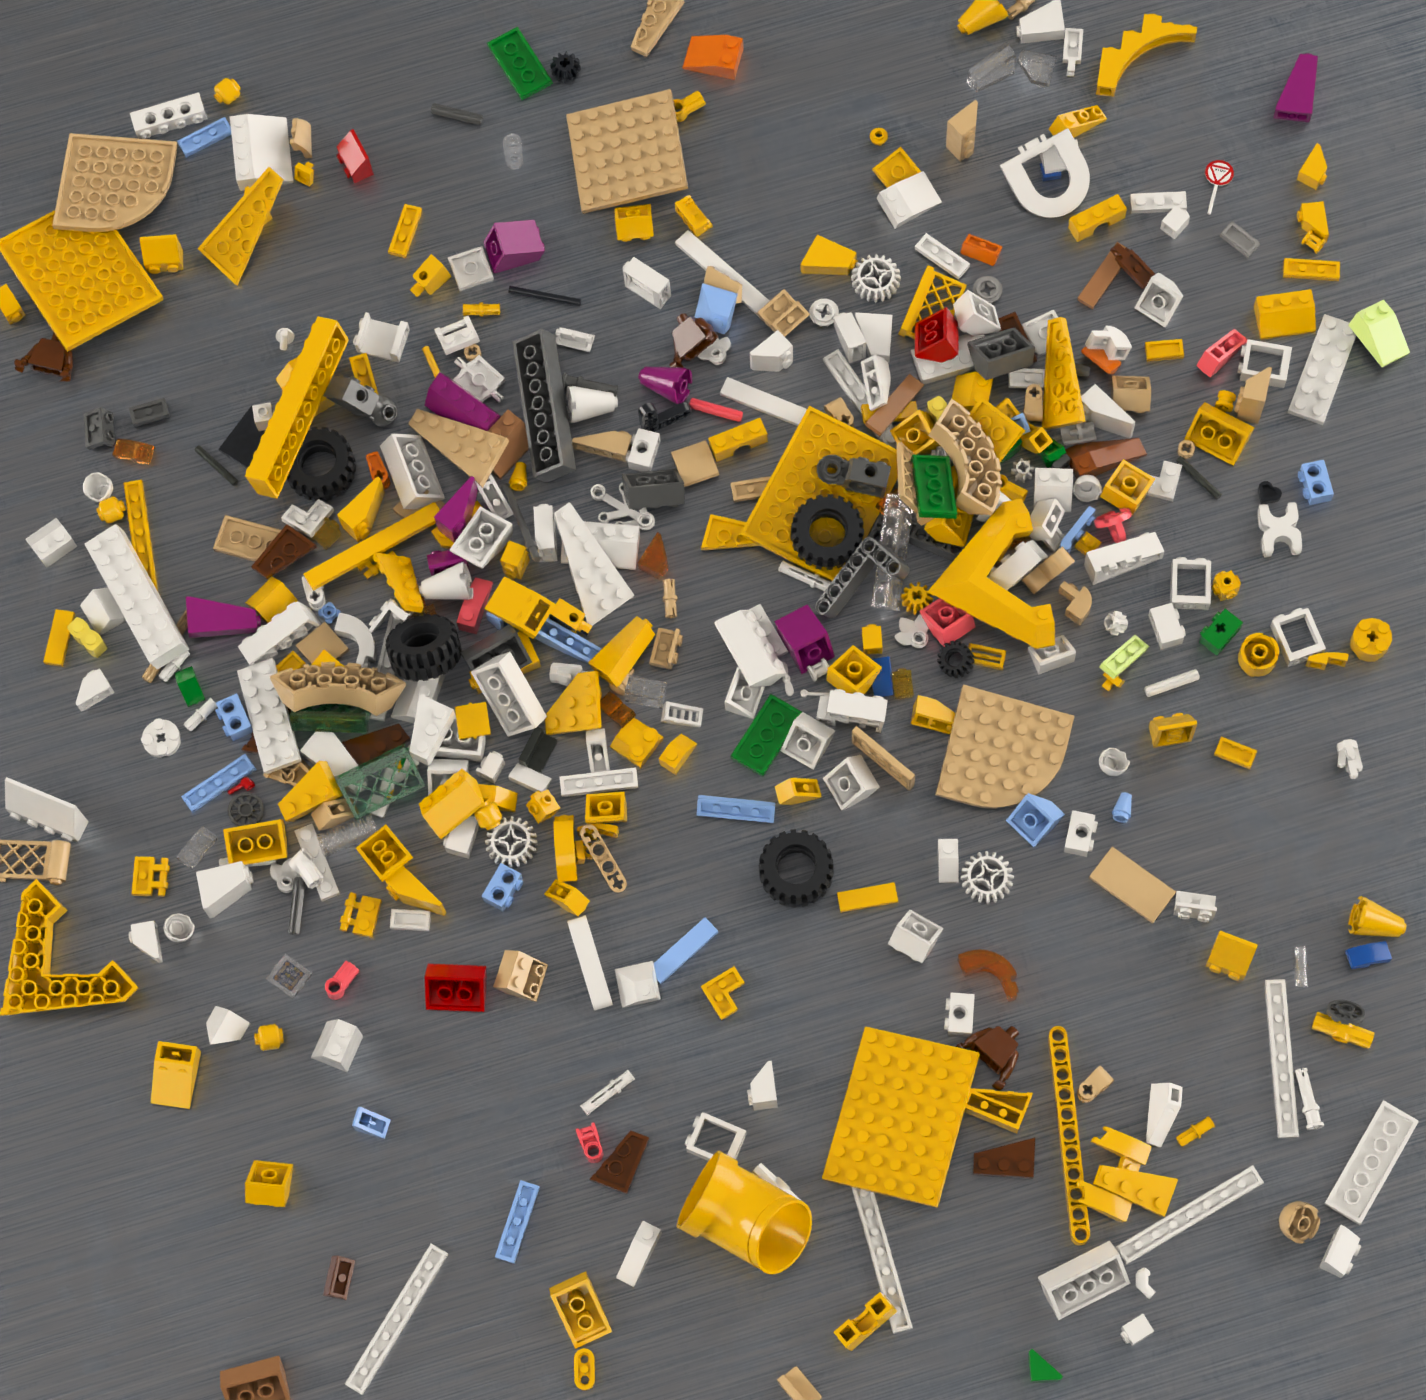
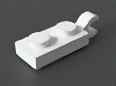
M1065 28L1062 63H1068L1067 76L1074 77L1075 64H1081L1083 29Z

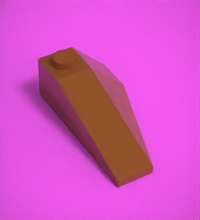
M1139 438L1087 442L1065 449V454L1071 458L1070 467L1073 469L1076 480L1082 475L1098 476L1117 468L1123 459L1131 462L1147 455Z

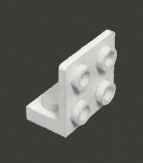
M390 598L381 607L382 613H379L369 623L371 628L368 631L372 633L377 630L390 612L399 621L401 619L403 621L407 620L414 612L404 611L396 598L393 600Z
M1176 891L1173 915L1184 920L1196 918L1200 922L1213 921L1217 912V907H1215L1216 896Z

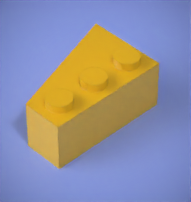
M318 761L278 803L285 821L294 822L316 810L323 802L333 801L343 796L327 761Z

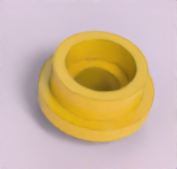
M875 128L870 132V140L877 146L883 145L888 139L887 131L883 128Z

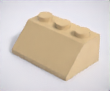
M976 100L947 122L946 148L959 161H962L964 158L968 159L974 153L978 107Z
M1271 367L1247 379L1245 386L1240 387L1234 412L1237 413V419L1255 424L1259 423L1267 396L1272 372Z

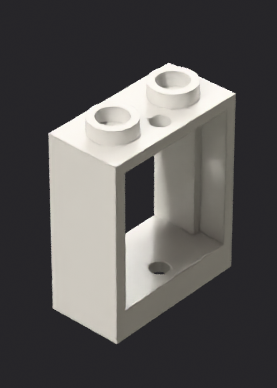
M635 257L625 263L623 266L625 287L661 309L671 297L670 280Z
M1247 339L1246 346L1242 345L1240 354L1243 357V363L1239 362L1237 373L1241 374L1240 381L1246 382L1247 379L1259 373L1258 371L1247 370L1251 350L1282 356L1279 375L1271 374L1269 386L1284 388L1292 347Z
M540 504L537 507H533L535 542L541 558L539 562L558 561L556 521L553 514V506Z
M1178 557L1172 560L1170 603L1173 604L1174 608L1209 610L1211 604L1210 560L1205 558L1187 560L1185 557ZM1177 569L1205 570V596L1177 595Z
M1298 608L1289 615L1281 614L1273 618L1274 620H1272L1270 627L1287 667L1307 661L1309 656L1325 652L1326 647L1309 608L1303 610ZM1304 618L1315 645L1291 652L1280 626Z
M704 1112L701 1113L700 1117L696 1116L692 1126L695 1128L692 1135L689 1134L685 1141L687 1152L707 1161L713 1156L711 1153L694 1147L704 1122L707 1121L736 1134L727 1154L736 1159L747 1135L746 1130Z

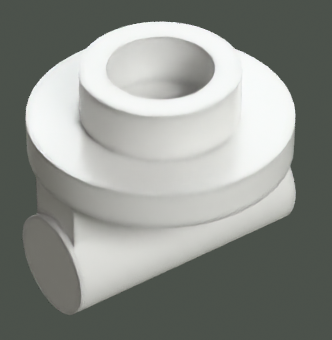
M281 328L276 332V339L280 342L281 350H286L287 344L292 343L294 340V333L288 328Z

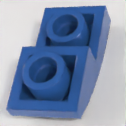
M890 656L873 658L872 660L882 667L872 684L874 696L894 695Z
M1386 941L1360 945L1345 951L1351 969L1367 968L1371 964L1388 963L1392 960Z

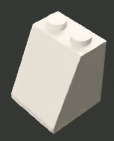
M242 861L196 872L202 907L209 918H214L251 891V883H254L252 872L249 871L248 866L245 867Z
M340 1019L327 1021L311 1058L348 1072L363 1035L357 1026Z

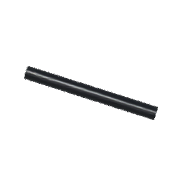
M509 286L508 293L575 306L581 305V299L514 286Z

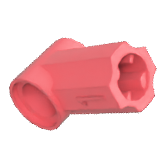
M345 961L336 974L326 981L325 990L330 999L339 1000L343 997L346 988L360 972L355 965ZM332 986L340 987L337 992H330Z

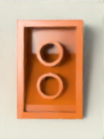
M730 35L691 36L682 68L735 80L744 49L743 38Z

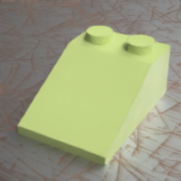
M1385 300L1357 312L1348 325L1381 367L1410 353L1397 317Z

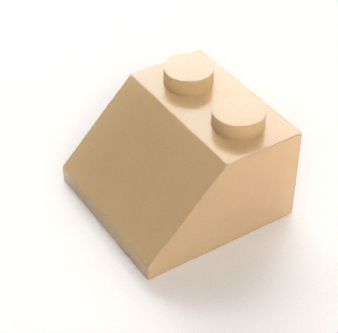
M1112 375L1111 399L1125 412L1144 413L1145 411H1150V378L1145 376Z

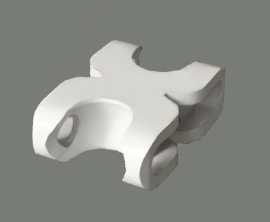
M1295 502L1287 504L1286 515L1280 518L1274 517L1270 513L1267 504L1259 505L1258 525L1264 531L1261 539L1264 557H1272L1274 544L1277 542H1285L1289 545L1292 555L1301 554V532L1295 528L1299 519Z

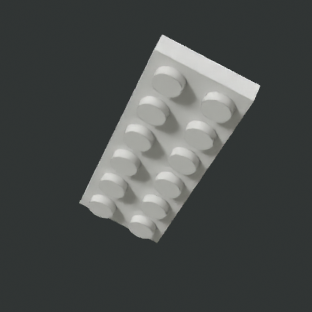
M1324 314L1288 409V414L1320 425L1324 424L1356 338V334L1348 326L1349 322Z
M270 658L238 670L237 673L263 772L269 774L302 762L288 708L282 703L270 680L271 675L278 673L275 660Z
M1383 1100L1324 1205L1361 1225L1419 1121Z

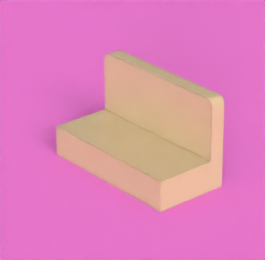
M797 1366L777 1379V1382L792 1400H820L822 1398Z

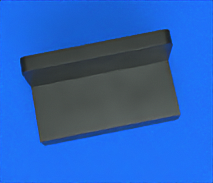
M534 728L518 759L519 763L542 773L557 744V739L544 734L542 728Z

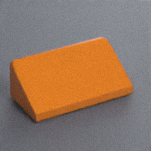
M968 234L963 242L960 253L994 266L1002 246Z
M1084 347L1081 350L1082 354L1108 374H1115L1121 366L1119 360H1109L1104 349H1087V347Z

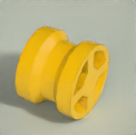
M1226 390L1219 391L1217 395L1219 399L1216 401L1215 407L1223 412H1232L1236 395Z

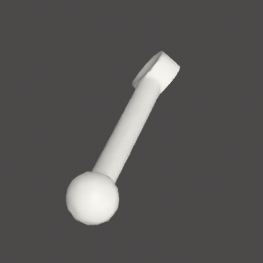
M803 689L800 694L801 697L806 698L807 696L829 695L830 692H808Z

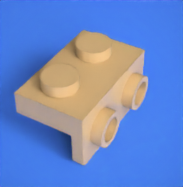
M658 628L649 662L650 665L672 670L673 664H677L679 653H676L678 646L681 647L683 641L680 629L676 628L673 631Z

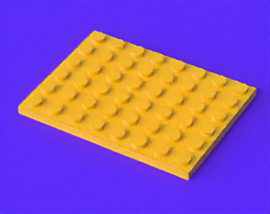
M54 210L0 239L1 255L67 352L164 300L160 291L117 230L86 232L53 229Z
M809 406L742 529L740 536L832 582L842 567L837 568L835 566L833 570H827V567H822L821 570L816 569V565H807L806 560H801L798 557V552L794 551L793 542L791 541L793 517L798 512V508L802 504L805 505L806 500L810 498L814 500L817 495L821 494L823 497H827V494H833V498L838 499V496L844 498V502L850 501L853 504V508L858 509L860 512L859 517L863 519L864 540L868 537L898 480L897 449ZM827 455H837L850 461V458L858 459V457H864L869 459L870 462L876 463L881 461L887 463L888 466H891L884 498L849 491L840 485L823 482L817 474L819 460ZM834 468L827 469V472L830 474L837 472ZM825 517L817 519L811 524L809 534L818 545L833 547L843 541L845 529L837 520Z
M865 1026L822 1179L938 1208L979 1059V1052Z

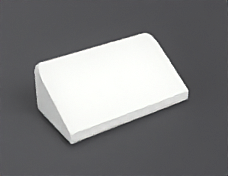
M519 763L516 764L508 776L510 781L534 792L547 790L552 781V778Z

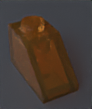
M659 532L656 533L638 561L639 569L657 580L661 575L664 576L669 568L664 544Z

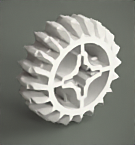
M875 254L874 258L868 255L867 260L862 258L861 263L857 262L856 268L852 270V287L856 288V294L860 293L861 299L867 297L868 302L871 299H874L875 303L878 299L884 302L885 297L890 299L891 294H896L897 288L900 287V270L897 269L896 263H892L891 258L885 260L884 255L881 258H878L877 254ZM870 269V273L866 274L865 277H862V275ZM891 279L890 282H889L886 286L882 287V284H883V283H885V282H887V280Z
M511 816L510 821L507 822V819L503 818L504 823L491 829L493 833L488 832L486 834L489 838L485 840V844L489 845L486 851L491 852L489 857L490 859L495 858V864L501 862L506 865L508 863V866L513 868V864L516 863L517 868H519V862L522 861L524 864H527L526 857L532 859L533 856L530 852L535 853L537 851L533 847L538 845L537 840H534L537 835L532 833L534 828L532 826L528 827L529 823L527 821L522 823V819L519 817L515 822L514 817ZM515 829L523 832L527 839L517 837ZM508 830L506 836L499 837L504 831ZM513 837L515 843H513L514 845H511L510 849L508 842H510L509 840H512ZM496 846L506 848L508 856L501 854L496 849ZM524 848L519 854L515 855L517 849Z
M985 851V856L983 857L980 852L977 853L978 859L971 856V862L966 861L965 866L967 868H962L961 871L964 873V875H961V880L965 881L962 883V887H968L965 893L970 894L972 892L971 899L973 900L978 896L979 903L982 902V898L986 899V904H989L991 898L996 903L997 896L1000 899H1004L1003 893L1009 894L1010 890L1007 887L1013 886L1011 880L1014 879V875L1010 874L1013 870L1012 867L1006 868L1009 862L1005 861L1002 863L1003 856L1001 855L997 859L995 852H993L992 857L989 856L988 851ZM987 864L994 865L998 869L992 870L988 868ZM980 865L981 873L976 878L971 879V873ZM984 872L988 874V877L991 876L990 883L986 879L984 880ZM1003 876V883L997 889H994L993 882ZM975 885L985 886L987 891L980 890Z

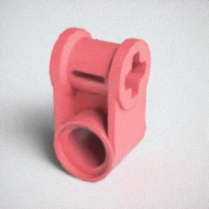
M593 1122L591 1126L582 1129L576 1128L578 1139L587 1160L591 1163H599L603 1159L604 1153L595 1123ZM591 1149H598V1155L593 1157L589 1155Z

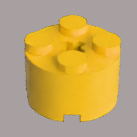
M1376 618L1361 620L1350 638L1352 652L1360 660L1366 662H1375L1387 653L1392 642L1389 624Z
M1263 633L1249 635L1243 641L1238 653L1240 667L1251 677L1269 674L1277 663L1279 646L1274 638Z

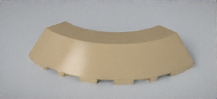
M951 398L928 436L941 445L955 466L958 477L956 506L968 514L992 515L998 504L1000 486L1002 485L999 458H996L993 450L994 445L990 437H986L982 431L981 424L979 422L976 423L970 417L971 413Z
M321 662V667L305 664L303 665L304 668L297 670L289 668L270 676V680L282 703L293 712L321 704H345L359 707L378 716L393 707L406 686V682L388 672L387 674L380 673L378 668L374 667L372 669L361 668V664L347 663V665H344L345 667H335V662Z

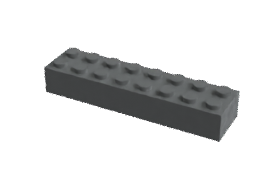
M540 329L513 341L512 344L533 478L547 483L576 471V464L555 335Z

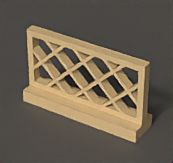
M900 442L897 444L899 499L916 513L917 522L922 526L934 518H924L918 515L911 457L915 454Z

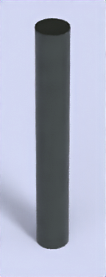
M200 445L195 448V452L233 486L238 483V480Z
M1182 456L1176 460L1216 500L1222 495Z

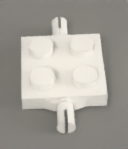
M480 355L467 364L460 357L454 361L461 368V371L453 381L482 402L491 396L498 403L504 399V396L497 389L506 381L505 378Z

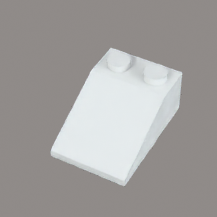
M924 171L895 183L879 192L877 196L878 202L894 229L942 203Z
M1096 384L1081 396L1085 421L1087 423L1093 422L1096 428L1129 439L1132 437L1135 421Z
M480 506L450 548V552L483 569L505 547L513 535L512 523Z

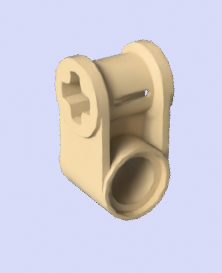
M1031 384L1026 389L1023 413L1027 421L1042 422L1043 391L1037 384Z
M841 397L824 405L827 415L854 428V417Z
M1100 1065L1079 1086L1077 1090L1078 1099L1083 1103L1091 1102L1096 1096L1106 1090L1114 1082V1079ZM1089 1089L1091 1091L1090 1094H1083L1084 1090Z

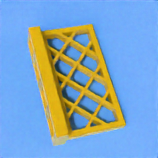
M927 265L898 335L902 337L906 335L915 339V333L911 331L915 326L916 319L922 320L919 312L927 309L929 314L932 315L933 312L930 307L939 304L940 308L943 309L942 303L950 300L953 305L955 303L954 299L957 298L958 300L963 295L967 285L934 271V267ZM934 277L942 280L944 286L935 288L933 284ZM956 286L961 288L960 293L952 296L949 287ZM946 289L949 297L940 300L937 291ZM934 293L937 301L929 304L926 296ZM953 306V309H952V310H949V311H950V312L952 313V315L954 316V315H955V310H954V306Z

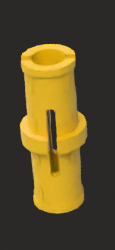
M479 302V304H463V316L480 315V317H484V315H500V303L483 304V302Z

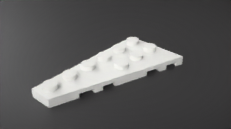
M569 502L553 514L581 602V608L585 614L586 623L593 626L635 595Z

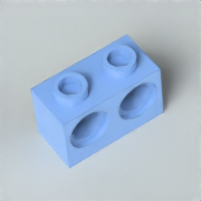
M1319 460L1302 464L1300 471H1298V479L1300 482H1303L1304 499L1308 500L1309 505L1331 501L1334 492L1325 461ZM1308 472H1314L1317 476L1312 477ZM1313 489L1320 490L1321 494H1316Z
M237 693L216 702L218 709L215 711L219 720L223 719L225 726H222L227 737L230 736L235 741L253 732L249 718ZM228 707H234L232 712L226 713ZM241 723L239 729H233L235 724Z
M500 863L482 894L483 901L504 912L506 907L509 908L514 900L512 896L515 891H519L523 885L521 873ZM506 877H513L514 880L511 883H504ZM497 893L504 894L501 900L494 899Z

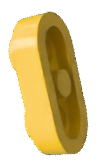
M586 1348L578 1350L574 1356V1382L583 1391L590 1390L595 1384V1357L592 1351ZM583 1356L588 1357L587 1363L581 1362ZM583 1377L589 1378L587 1384L581 1382Z

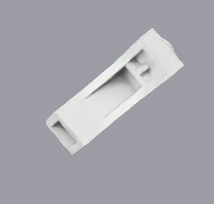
M339 613L334 629L336 635L355 641L359 645L356 664H361V668H370V662L376 663L377 648L372 634L368 631V627L358 618Z

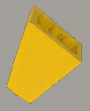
M817 235L800 264L801 273L849 275L850 271L856 268L855 265L858 262L856 260L857 252Z

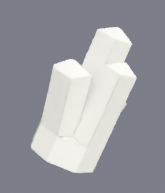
M552 663L549 676L551 683L568 686L578 673L588 671H582L581 665Z
M1352 739L1343 740L1337 743L1336 746L1338 752L1337 767H1346V772L1349 773L1350 779L1358 778V772H1361L1363 768L1357 741Z

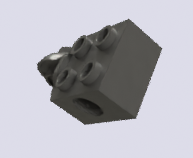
M332 376L323 395L324 397L351 413L372 419L376 425L381 427L388 426L395 420L397 407L391 398L380 396L374 392L375 389L367 385H361V381L354 377Z
M827 455L819 460L817 474L823 482L840 485L849 491L884 498L891 466H888L887 463L881 461L876 463L870 462L869 459L864 457H858V459L850 458V461L837 455ZM834 468L837 472L830 474L827 472V469Z

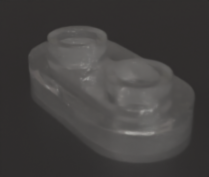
M508 134L503 139L505 162L510 169H518L524 162L521 139L517 134Z

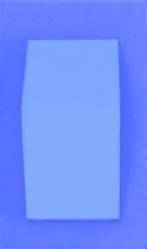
M358 1107L352 1127L358 1132L385 1139L391 1120Z

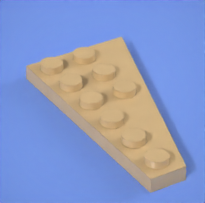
M416 409L408 423L415 432L431 443L434 448L438 449L459 469L463 470L469 477L473 476L482 488L509 443L507 437L420 409Z

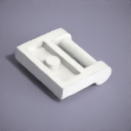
M468 315L460 321L443 328L438 327L434 329L446 355L480 342ZM467 326L466 328H463V329H461V330H459V331H456V332L451 333V334H449V335L443 336V335L448 334V333H450V332H452V331H455V330H457V329H460V328H462V327Z

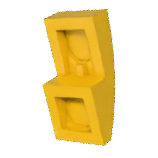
M1339 652L1315 654L1308 657L1305 666L1325 670L1327 664L1345 667L1349 654Z
M601 823L591 824L596 827L599 834L618 838V826ZM584 825L577 827L578 836H580V830ZM585 828L584 837L588 836L590 839L597 841V838L594 839L592 836L594 830Z

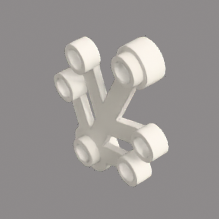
M623 483L619 485V492L623 496L624 504L608 495L605 487L601 484H596L591 488V496L594 500H603L618 509V511L608 513L601 512L598 515L600 523H609L610 520L630 516L635 520L627 522L617 521L615 524L639 526L644 531L653 528L655 519L651 513L647 512L646 507L639 510L640 513L628 508L624 491L621 490ZM597 492H601V493H602L601 496H596L595 494H596ZM606 516L607 519L601 520V517ZM643 520H648L649 523H648V524H643L642 521H643Z

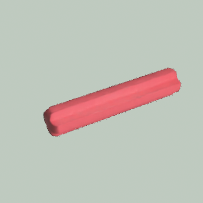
M691 398L689 402L691 408L697 411L741 422L743 418V412L696 398Z

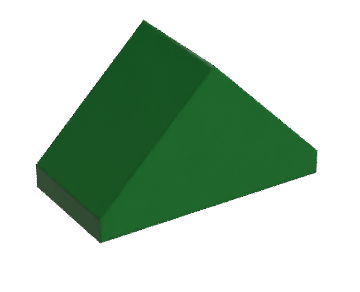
M192 666L174 673L188 707L206 700Z
M1033 1349L1029 1351L1030 1383L1060 1382L1063 1376Z

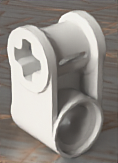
M302 576V583L309 606L312 610L319 611L326 604L323 590L324 585L313 591L305 577Z

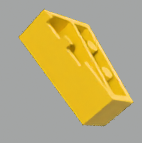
M970 1088L964 1112L1017 1134L1033 1093Z

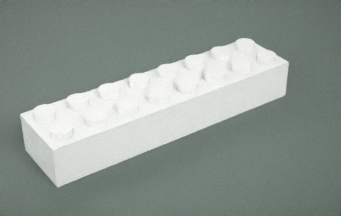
M114 524L84 543L149 663L158 670L190 650L126 533L117 524Z

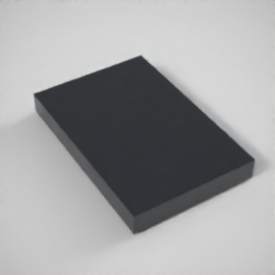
M252 406L219 448L221 453L245 468L250 466L253 454L260 444L261 436L266 431H258L254 421Z

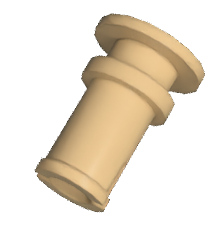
M632 668L617 688L609 684L610 690L621 696L626 695L627 683L635 670Z

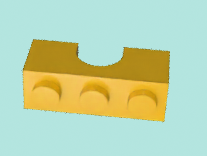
M1116 194L1070 217L1068 228L1076 241L1079 242L1093 235L1094 230L1099 225L1107 222L1111 226L1125 219L1127 208L1120 196Z
M757 418L709 437V447L715 461L719 462L733 456V452L739 447L749 445L750 448H754L768 442V434L761 418Z
M881 1292L864 1305L866 1308L858 1317L852 1320L848 1319L834 1331V1334L848 1350H854L898 1312Z

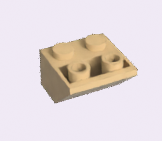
M505 950L493 987L506 994L536 1002L548 965L521 951Z

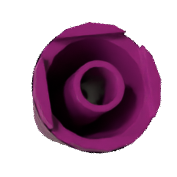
M646 366L640 370L638 376L642 385L675 404L683 403L687 399L690 392L687 389L688 383L692 384L691 370L681 367Z

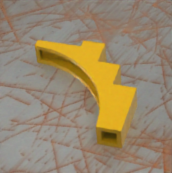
M1144 14L1141 33L1134 30L1123 31L1121 50L1114 47H1103L1096 95L1114 97L1117 83L1131 62L1150 49L1164 44L1195 42L1197 27L1188 24L1178 25L1172 22L1162 23V16Z

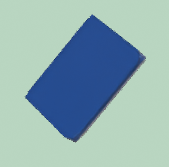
M1042 163L1039 164L1043 182L1061 179V171L1045 174Z

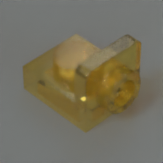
M325 517L323 519L325 523L312 538L327 550L342 534L339 529L340 525L334 519L329 520Z
M900 668L892 672L895 700L913 698L911 670Z

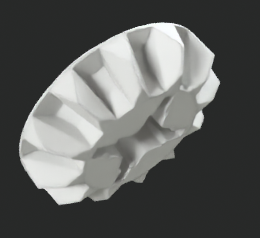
M819 299L811 305L809 314L813 323L818 324L820 327H828L834 323V317L839 314V309L832 300ZM826 307L827 314L829 315H825V317L822 318L821 313L819 312H823V310H825Z

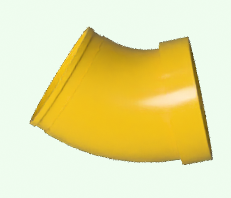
M718 1150L709 1159L688 1194L677 1221V1228L695 1238L701 1236L764 1273L777 1274L790 1267L804 1250L811 1233L812 1215L806 1203L738 1166L736 1159Z

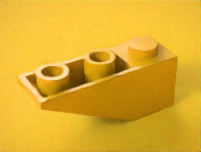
M1095 105L1058 115L1049 127V131L1054 136L1068 128L1073 138L1106 121L1107 118L1099 106Z

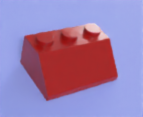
M947 307L915 323L916 358L943 363L954 359L958 355V321Z
M428 964L425 972L426 1010L485 1012L486 966Z

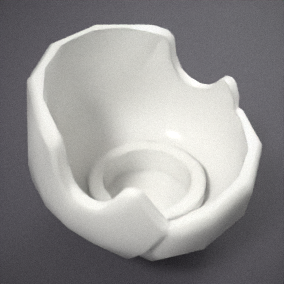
M99 472L88 475L83 483L84 494L95 502L109 498L114 489L110 478Z
M1082 475L1075 481L1073 492L1080 501L1091 502L1099 498V495L1102 493V487L1095 476Z
M1109 747L1099 757L1101 770L1109 776L1123 774L1130 764V760L1126 758V753L1117 748Z
M176 913L170 915L165 920L163 929L169 940L180 943L185 942L192 936L195 926L189 916Z

